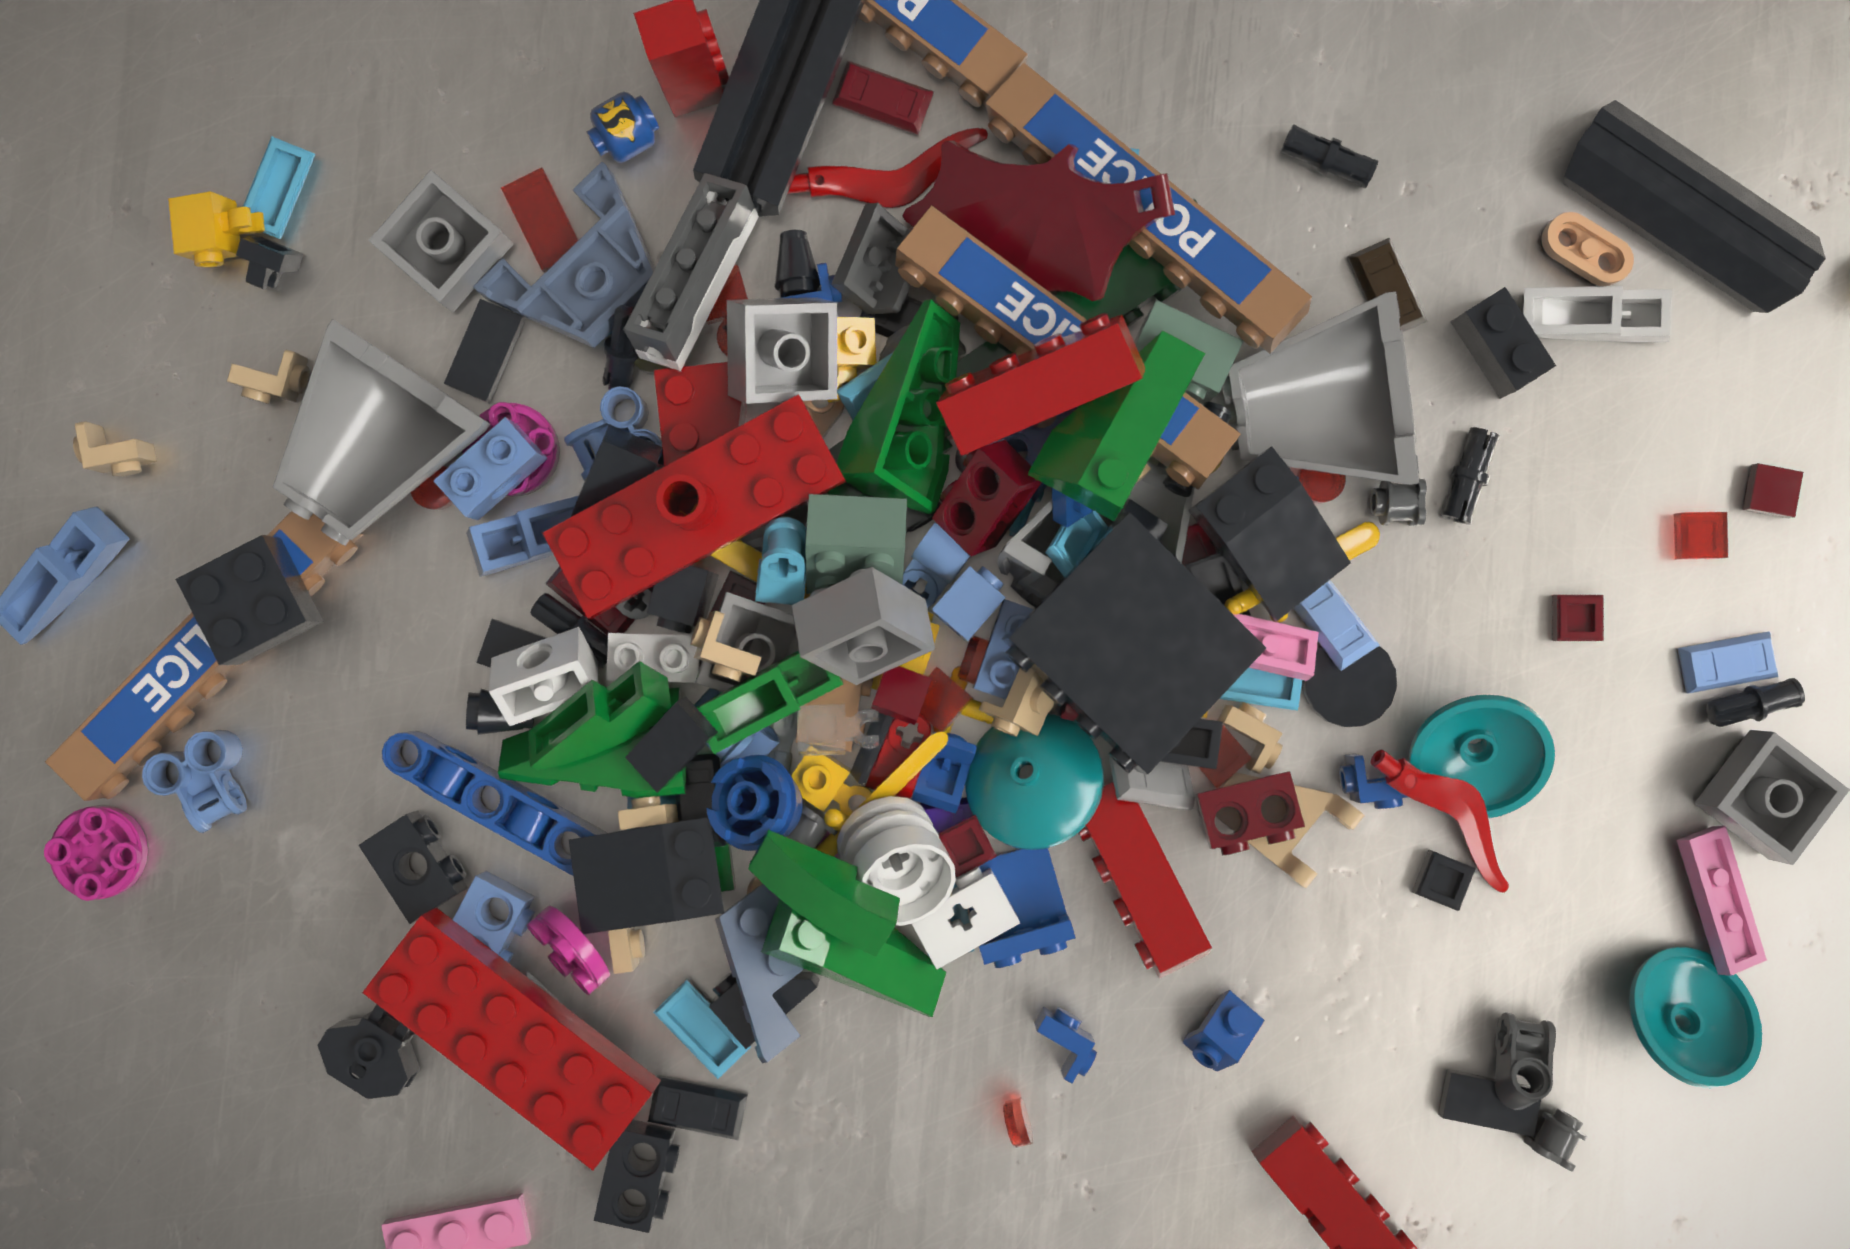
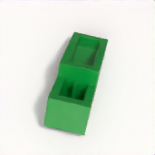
M798 650L696 708L718 731L708 742L713 754H716L800 710L801 706L843 685V680L841 677L801 658Z
M638 661L608 687L594 680L589 681L528 731L530 767L539 771L578 761L617 746L649 729L671 708L668 678Z
M768 830L749 863L748 870L794 911L843 942L875 957L897 925L900 898L856 880L858 867Z

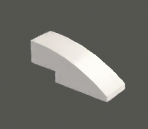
M1623 286L1524 288L1523 315L1538 337L1608 342H1669L1671 334L1672 289L1623 290Z

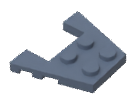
M604 162L597 165L573 189L574 193L600 220L545 274L530 286L502 258L473 286L485 299L593 348L612 331L615 309L618 306H636L655 269L615 176Z
M763 883L727 909L724 914L715 918V922L733 978L736 977L744 1003L742 1008L746 1021L750 1023L757 1044L755 1046L757 1056L762 1063H767L800 1037V1034L772 995L804 969L761 952L779 898Z

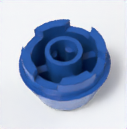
M750 755L736 758L720 768L712 779L711 783L716 784L712 794V809L707 808V816L715 832L733 847L745 851H756L768 830L786 837L796 828L803 809L802 795L787 769L777 760L765 755Z

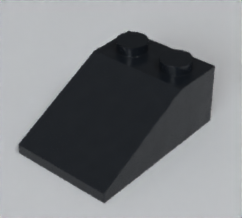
M1272 446L1260 453L1188 510L1275 622L1351 564L1302 483Z
M708 817L569 839L580 928L583 934L724 914L713 830Z

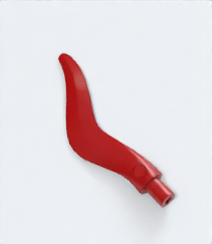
M971 128L959 131L936 143L910 163L897 170L883 171L848 166L807 167L808 173L795 174L787 194L810 192L811 197L839 195L869 204L879 203L885 208L901 207L914 201L936 180L942 161L941 145L944 142L955 141L968 149L986 140L988 132L984 128Z
M1382 749L1376 751L1370 763L1386 775V783L1403 795L1452 816L1459 824L1471 857L1483 879L1495 890L1505 893L1509 888V884L1497 863L1488 814L1480 792L1463 780L1426 773L1417 769L1404 758L1396 760Z

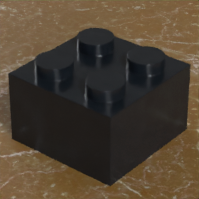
M261 535L175 579L219 666L240 665L324 622L282 539L278 537Z

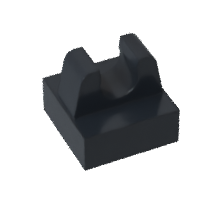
M247 237L240 239L236 256L249 261L246 283L266 289L267 286L276 288L282 273L299 271L303 253L263 237Z

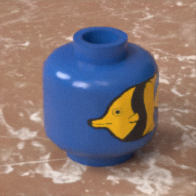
M620 92L591 110L590 120L593 128L586 131L600 157L609 153L616 162L624 163L654 145V132L659 129V125L641 95L634 98L628 92Z

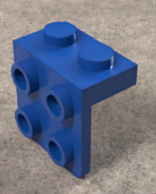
M1048 848L1013 850L996 855L997 857L978 866L982 873L990 868L992 869L1020 921V924L979 946L984 965L994 962L995 968L1011 966L1022 961L1021 954L1039 949L1040 955L1056 953L1068 947L1066 941L1076 938L1071 920L1065 909ZM973 906L969 908V912L974 910Z

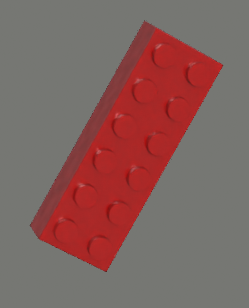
M437 907L419 917L362 992L592 1171L598 1166L661 1081Z

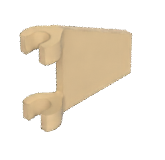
M1233 772L1222 787L1260 777ZM1294 785L1305 827L1294 829L1296 838L1268 845L1265 836L1249 840L1248 843L1299 885L1307 888L1317 873L1292 854L1295 846L1324 811L1331 814L1349 830H1354L1365 815L1337 794ZM1276 795L1268 796L1261 805L1262 816L1270 823L1282 820L1286 813L1284 801ZM1223 807L1215 815L1234 832L1240 826V815L1232 807Z

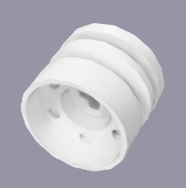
M892 796L872 800L855 810L840 830L837 839L838 856L840 860L858 867L856 880L900 898L896 926H903L925 919L936 912L950 897L956 881L955 865L939 839L932 821L920 804L908 798Z

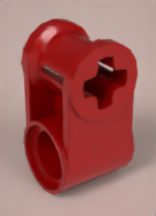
M920 712L916 722L918 723L917 732L923 736L922 738L914 737L911 743L903 741V732L897 729L898 726L906 727L909 723L896 718L892 720L882 749L878 753L865 787L876 790L931 735V724L924 713ZM920 772L894 797L911 799Z

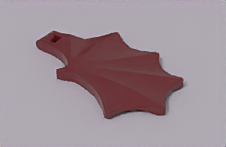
M946 141L941 145V167L933 188L922 200L906 208L902 217L908 224L914 227L932 205L1048 292L1054 290L1074 292L1091 301H1096L1104 298L1113 266L1123 247L1157 220L1174 216L1175 210L1168 173L1127 183L1111 184L1087 177L1075 169L1074 158L1078 147L1073 144H1068L1046 163L1020 165L1000 163L971 152L955 141ZM1141 190H1151L1154 209L1143 210Z

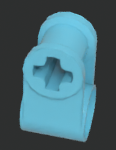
M780 517L771 520L766 525L762 559H759L755 602L793 605L804 600L807 528L800 521L789 517Z

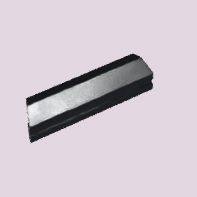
M759 0L694 165L693 173L695 180L700 183L704 173L745 184L759 217L779 215L865 0Z
M1617 100L1600 109L1588 130L1585 131L1579 140L1564 175L1565 186L1753 312L1769 313L1802 294L1810 283V278L1815 271H1818L1826 259L1819 236Z

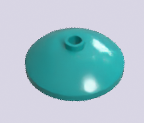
M1476 695L1453 701L1430 715L1417 730L1412 740L1409 762L1423 772L1460 779L1471 784L1480 792L1486 806L1488 818H1494L1521 808L1540 793L1549 780L1554 767L1555 747L1544 720L1526 704L1499 695ZM1474 739H1482L1480 742L1475 744L1469 743Z
M1047 714L1038 736L1020 730L1017 737L991 727L977 743L975 756L965 783L966 796L973 815H976L980 825L1000 842L1025 850L1054 847L1079 833L1094 815L1100 803L1104 787L1102 759L1090 736L1074 721ZM1026 765H1032V775L1027 779H1020V770Z
M1687 947L1663 950L1648 958L1639 967L1630 988L1629 1005L1631 1019L1643 1047L1664 1071L1685 1084L1698 1088L1715 1089L1740 1081L1753 1069L1762 1047V1023L1751 993L1737 974L1731 976L1718 975L1712 955Z

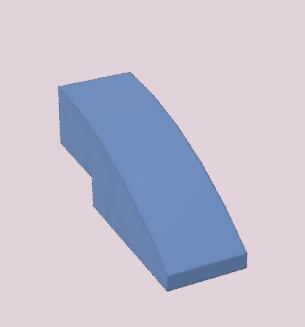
M578 496L518 511L513 516L469 527L466 534L479 576H486L553 556L554 554L542 532L570 518Z
M98 507L73 512L49 545L35 549L0 596V625L20 645L28 643L61 614L100 575L130 538Z

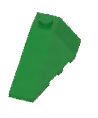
M932 299L923 301L852 421L836 462L846 482L862 493L879 498L907 499L908 508L927 514H935L949 471L950 455L943 454L945 427L947 425L936 402L945 392V384L956 378L961 325L957 319Z
M1165 331L1159 333L1139 351L1146 368L1143 379L1078 406L1051 431L1028 473L1029 476L1115 521L1206 354Z
M669 688L671 707L681 699L680 688ZM651 726L631 739L596 755L565 765L537 771L530 767L528 731L530 730L502 740L498 775L500 779L552 786L559 781L579 783L581 790L596 792L599 786L621 789L622 796L644 798L685 794L686 766L658 793L625 757L653 728Z
M780 898L761 950L764 954L927 1017H933L947 973L943 968L936 969L931 958L896 928L893 929L875 957L822 930L790 908Z

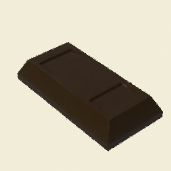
M1390 238L1347 256L1366 301H1370L1385 293L1396 291L1400 312V330L1402 332L1427 322Z

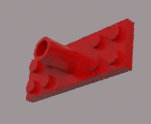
M798 394L542 532L586 617L592 619L767 525L771 520L780 518L806 504L809 501V494L822 495L843 484L846 480L801 396ZM697 491L699 497L698 505L692 513L685 516L679 511L680 502L689 492Z

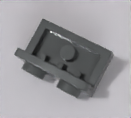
M879 203L865 204L831 285L866 314L898 313L908 297L911 285L898 273V267L895 266L896 250L913 228L907 229Z

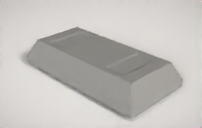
M1109 756L1117 800L1185 810L1193 809L1195 796L1188 766L1160 761L1149 774L1137 772L1135 769L1127 773Z

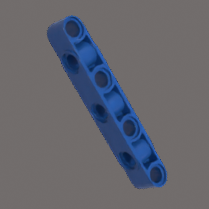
M420 731L397 733L389 737L384 743L382 760L391 772L418 786L420 790L572 876L571 855L564 851L561 843L563 834L570 831L582 838L607 833L513 780L500 779L497 770L452 746L436 740L426 733ZM406 740L413 742L418 749V757L413 765L407 764L401 757L400 749ZM487 785L495 788L500 795V803L496 810L487 809L481 801L482 790Z

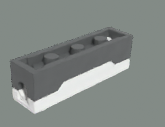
M704 173L623 329L632 346L636 349L635 351L639 358L679 371L682 370L759 217L756 208H754L755 206L747 185Z

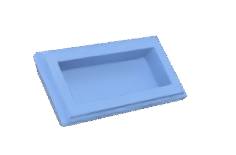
M1331 580L1293 608L1309 630L1319 632L1318 642L1340 671L1380 645Z
M1770 631L1678 648L1687 694L1779 677Z

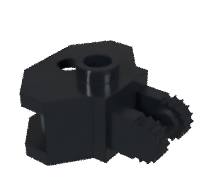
M377 1004L372 1012L362 1018L341 1020L328 1028L317 1045L327 1074L367 1099L399 1095L404 1087L411 1085L420 1070L411 1044V1039L415 1033L401 1022L398 1023L387 1016L388 1012Z

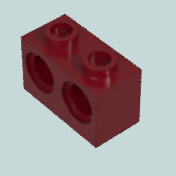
M1006 440L986 445L970 452L963 462L964 471L958 480L953 481L940 495L942 503L932 517L970 557L997 547L1042 483L1028 475L1032 466ZM995 473L997 474L998 482L996 481Z
M1290 771L1195 794L1209 848H1220L1222 856L1249 850V840L1265 836L1268 845L1295 839L1294 829L1305 827ZM1271 795L1280 797L1286 805L1285 816L1276 823L1268 822L1261 813L1262 802ZM1226 806L1237 810L1241 819L1239 828L1231 834L1221 833L1216 828L1214 821L1216 813Z

